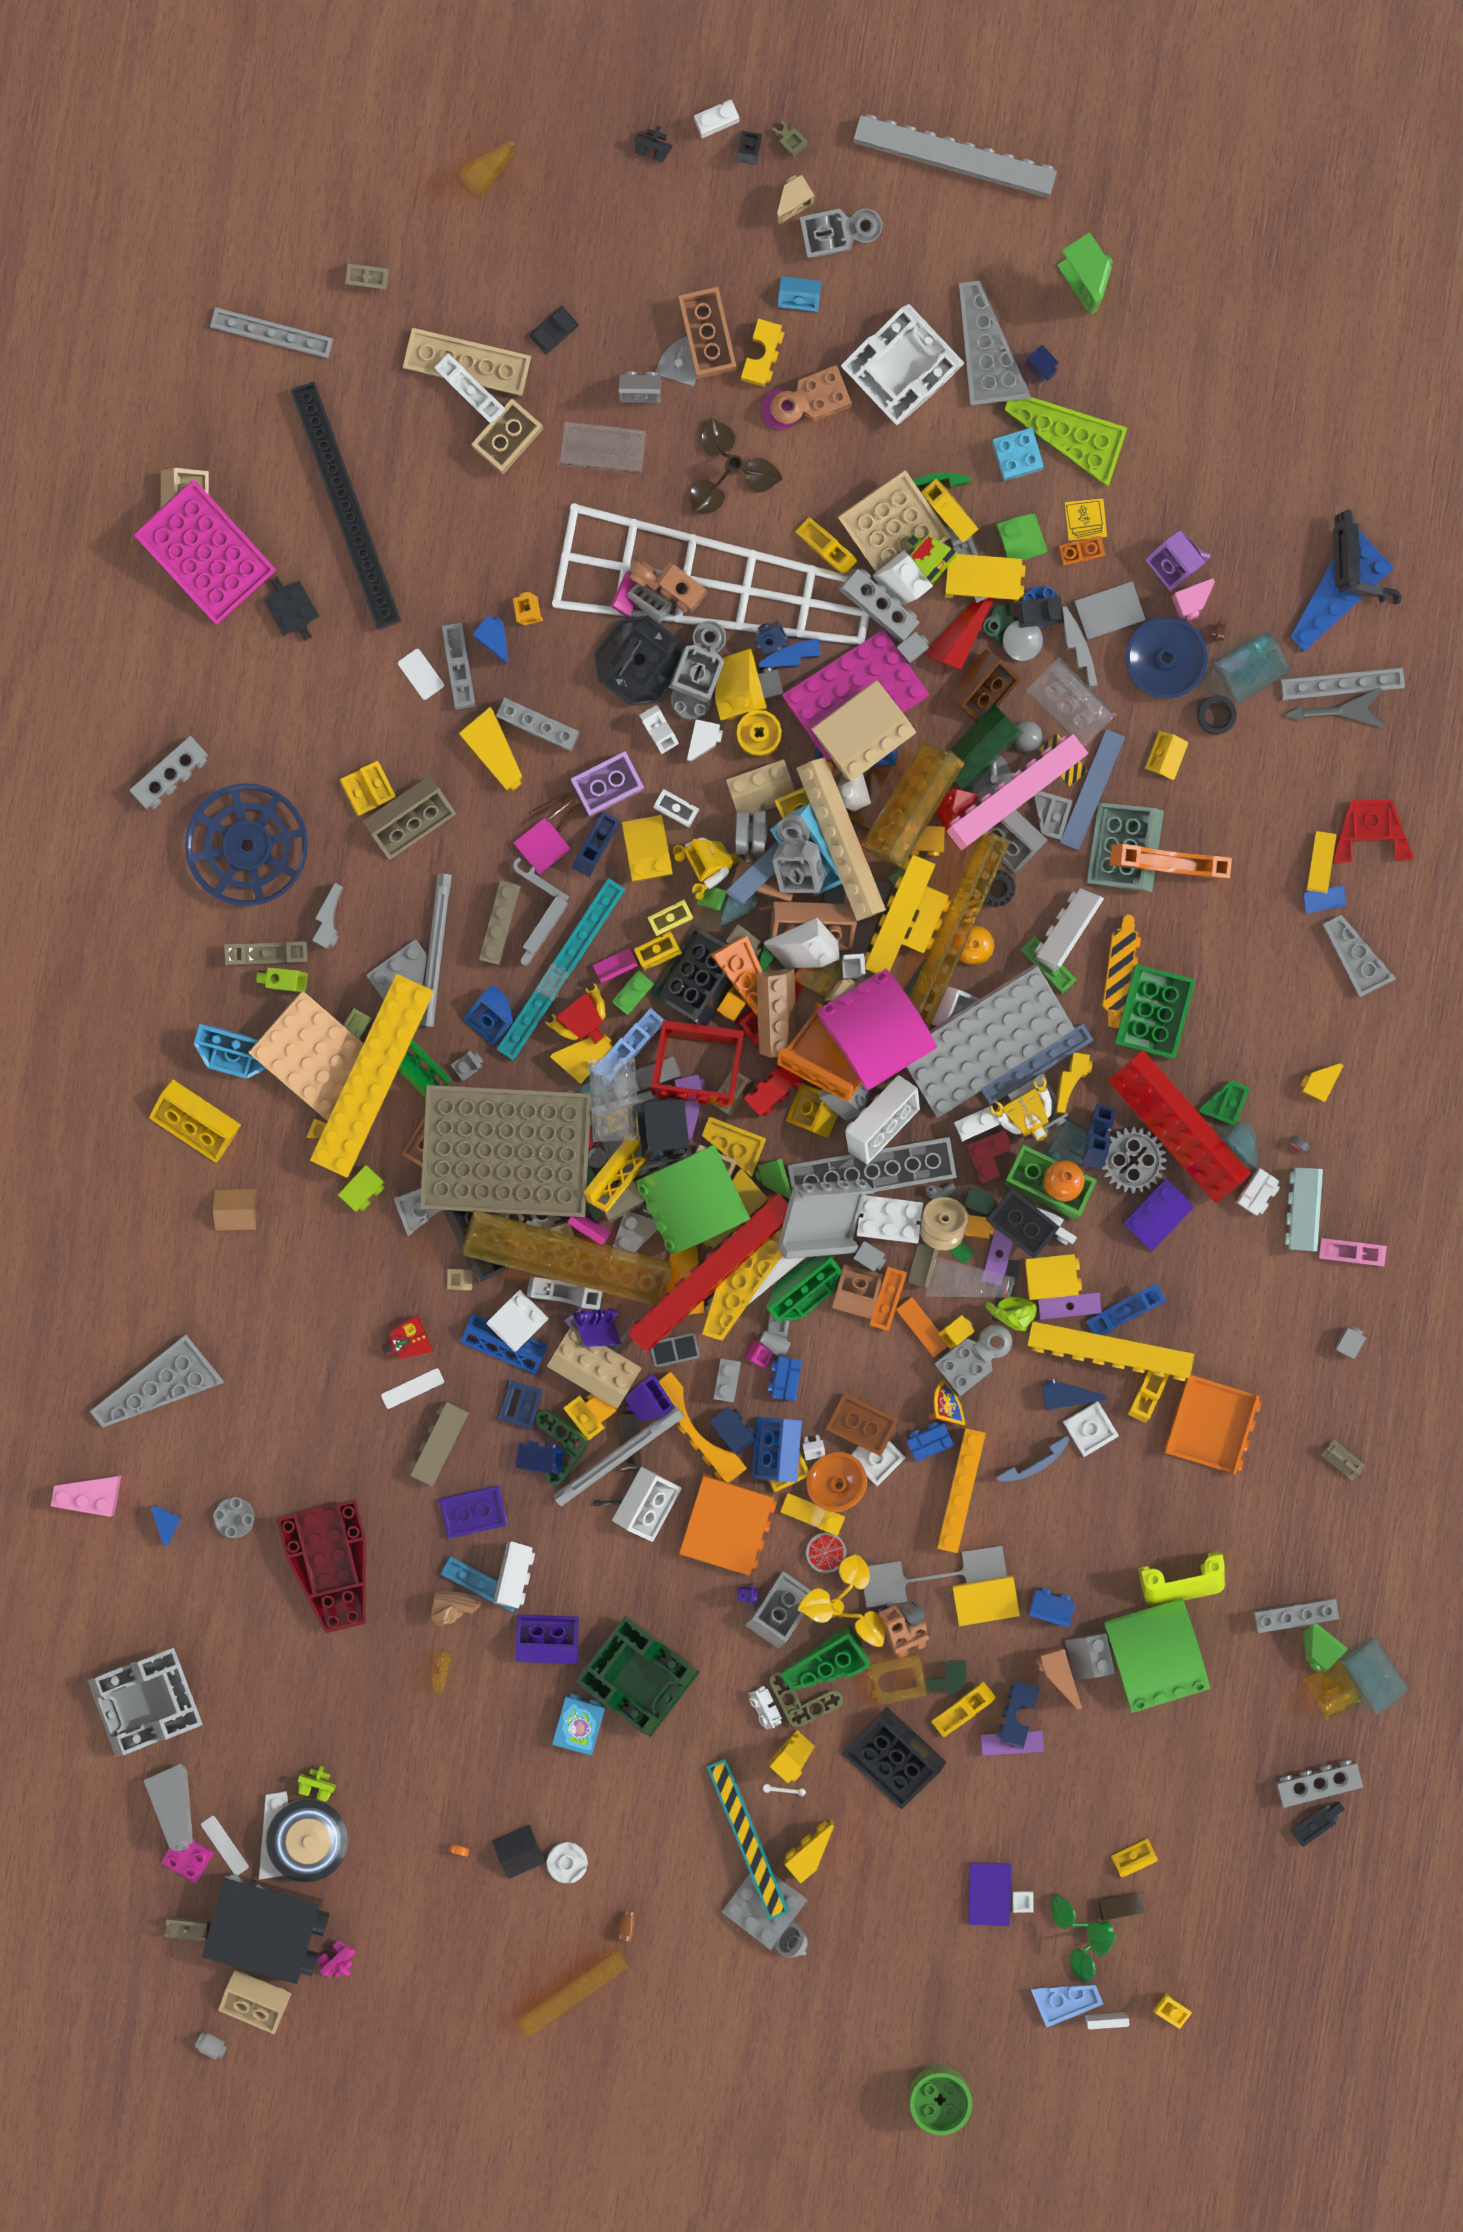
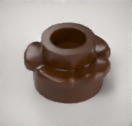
M1218 622L1217 625H1213L1212 637L1216 638V642L1218 640L1224 641L1226 624Z

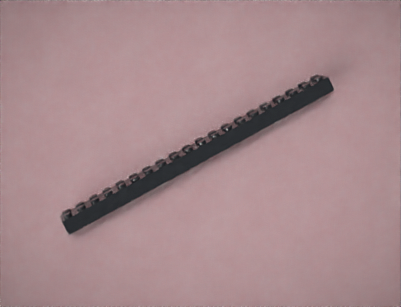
M313 381L291 389L292 396L376 628L379 631L401 623V618L316 383Z

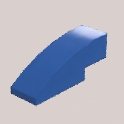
M819 639L803 641L782 648L761 661L759 669L800 667V659L820 658Z

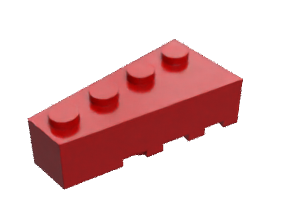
M778 1066L743 1099L759 1117L761 1115L766 1117L774 1110L772 1105L777 1101L782 1103L789 1096L788 1091L792 1087L797 1089L805 1081L802 1077Z

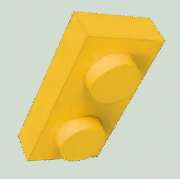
M578 1396L565 1406L564 1410L589 1441L605 1427L588 1408L582 1397Z

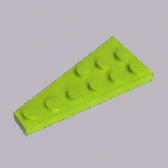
M1033 397L1007 401L1004 410L1006 413L1028 429L1033 428V432L1109 487L1127 427Z

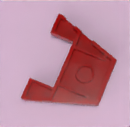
M1392 799L1350 801L1333 863H1352V841L1392 839L1394 841V861L1414 860Z

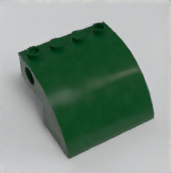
M624 1616L575 1682L604 1706L616 1711L641 1733L652 1737L700 1671L649 1631L627 1616Z

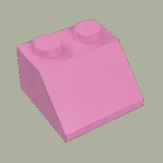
M1213 578L1174 593L1172 600L1179 619H1185L1188 622L1198 618L1215 583Z

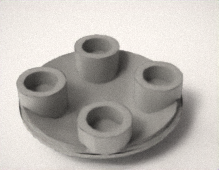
M1018 620L1012 622L1004 632L1003 649L1013 659L1019 661L1030 660L1042 648L1043 636L1038 626L1020 628Z
M674 689L672 691L671 705L674 711L685 719H698L705 715L711 706L712 698L704 702Z
M230 1497L220 1502L213 1514L217 1530L229 1538H239L246 1535L253 1527L255 1520L251 1505L246 1500L238 1497Z

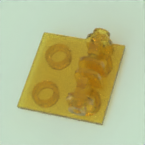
M839 956L840 959L823 967L799 968L795 974V981L828 998L842 974L841 957Z

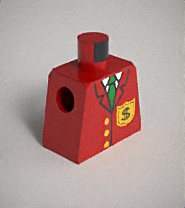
M419 1315L389 1332L392 1341L381 1345L385 1356L397 1352L400 1359L433 1351Z

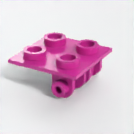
M194 1839L193 1843L189 1844L188 1848L183 1851H173L169 1848L161 1863L196 1884L214 1853L211 1852L212 1849H208L203 1845L200 1846V1842L198 1844L195 1843L196 1840Z

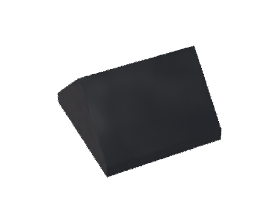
M527 1825L492 1841L499 1862L509 1879L546 1863L531 1825Z

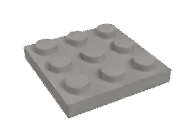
M749 1874L722 1913L772 1950L808 1899L775 1875L789 1912L769 1920L753 1878Z

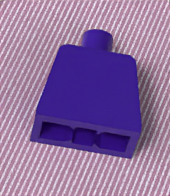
M654 1374L650 1375L625 1396L627 1412L629 1414L635 1413L640 1421L662 1417L674 1407Z

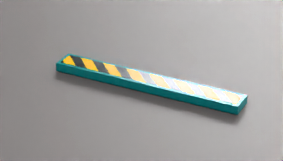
M727 1759L707 1766L769 1920L788 1913V1907Z

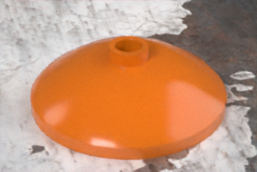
M834 1452L818 1459L811 1467L807 1476V1491L811 1500L821 1509L829 1512L845 1511L857 1504L865 1493L867 1487L865 1468L856 1457L848 1453ZM843 1484L841 1489H837L838 1485Z

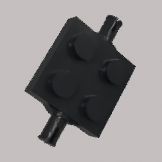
M278 576L275 577V580L273 578L271 582L276 592L263 600L283 637L291 632L300 631L304 641H307L312 636L306 626L311 621L319 618V614L300 581L283 587Z

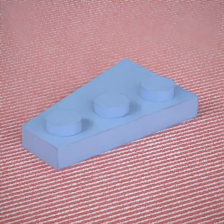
M1095 1984L1031 1988L1046 2028L1103 2005Z

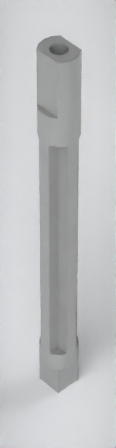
M437 874L425 986L435 990L419 1024L420 1026L434 1027L438 981L452 877L449 874Z
M677 1406L673 1407L665 1415L655 1420L554 1494L555 1501L560 1506L566 1504L684 1418L682 1411Z

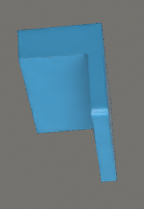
M782 276L778 307L818 312L822 282Z

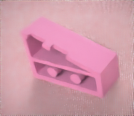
M121 1475L55 1485L51 1506L112 1517L115 1514Z

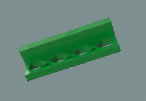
M412 1039L409 1047L413 1050L414 1055L407 1051L398 1071L426 1099L427 1085L448 1086L452 1080ZM421 1061H424L427 1064L428 1069H425L421 1065ZM435 1076H438L444 1083L440 1085L435 1080Z

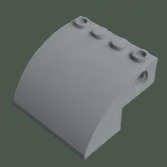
M174 1648L142 1658L87 1680L115 1757L126 1755L155 1742L167 1740L203 1725Z

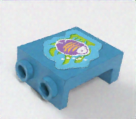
M571 1693L570 1696L566 1695L552 1745L592 1756L606 1706L596 1699H591L589 1702L582 1700L583 1696Z

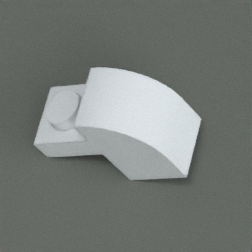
M657 705L639 715L661 754L679 744Z

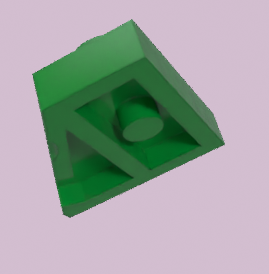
M1230 1080L1200 1107L1198 1112L1235 1126L1250 1087Z

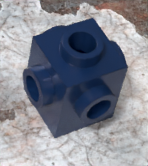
M779 620L771 624L767 622L759 626L754 640L758 649H763L764 653L767 654L779 651L783 645L787 644L788 637Z

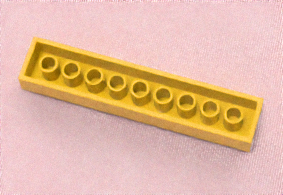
M396 974L310 1161L344 1177H349L435 990L401 974Z

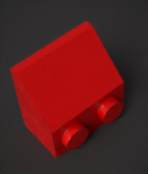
M938 788L934 796V810L943 827H945V831L952 827L949 824L958 816L962 819L967 815L965 813L967 809L974 804L976 806L977 794L958 789Z

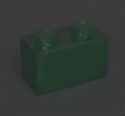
M970 1187L963 1206L987 1215L988 1212L993 1211L996 1201L993 1200L994 1195Z

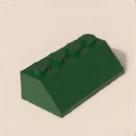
M994 703L938 763L963 790L967 791L1024 732Z

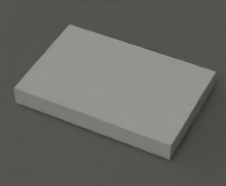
M1133 581L1074 601L1087 640L1146 620Z

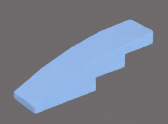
M650 1008L641 1020L635 1023L628 1033L615 1044L595 1070L611 1082L662 1028L664 1019Z

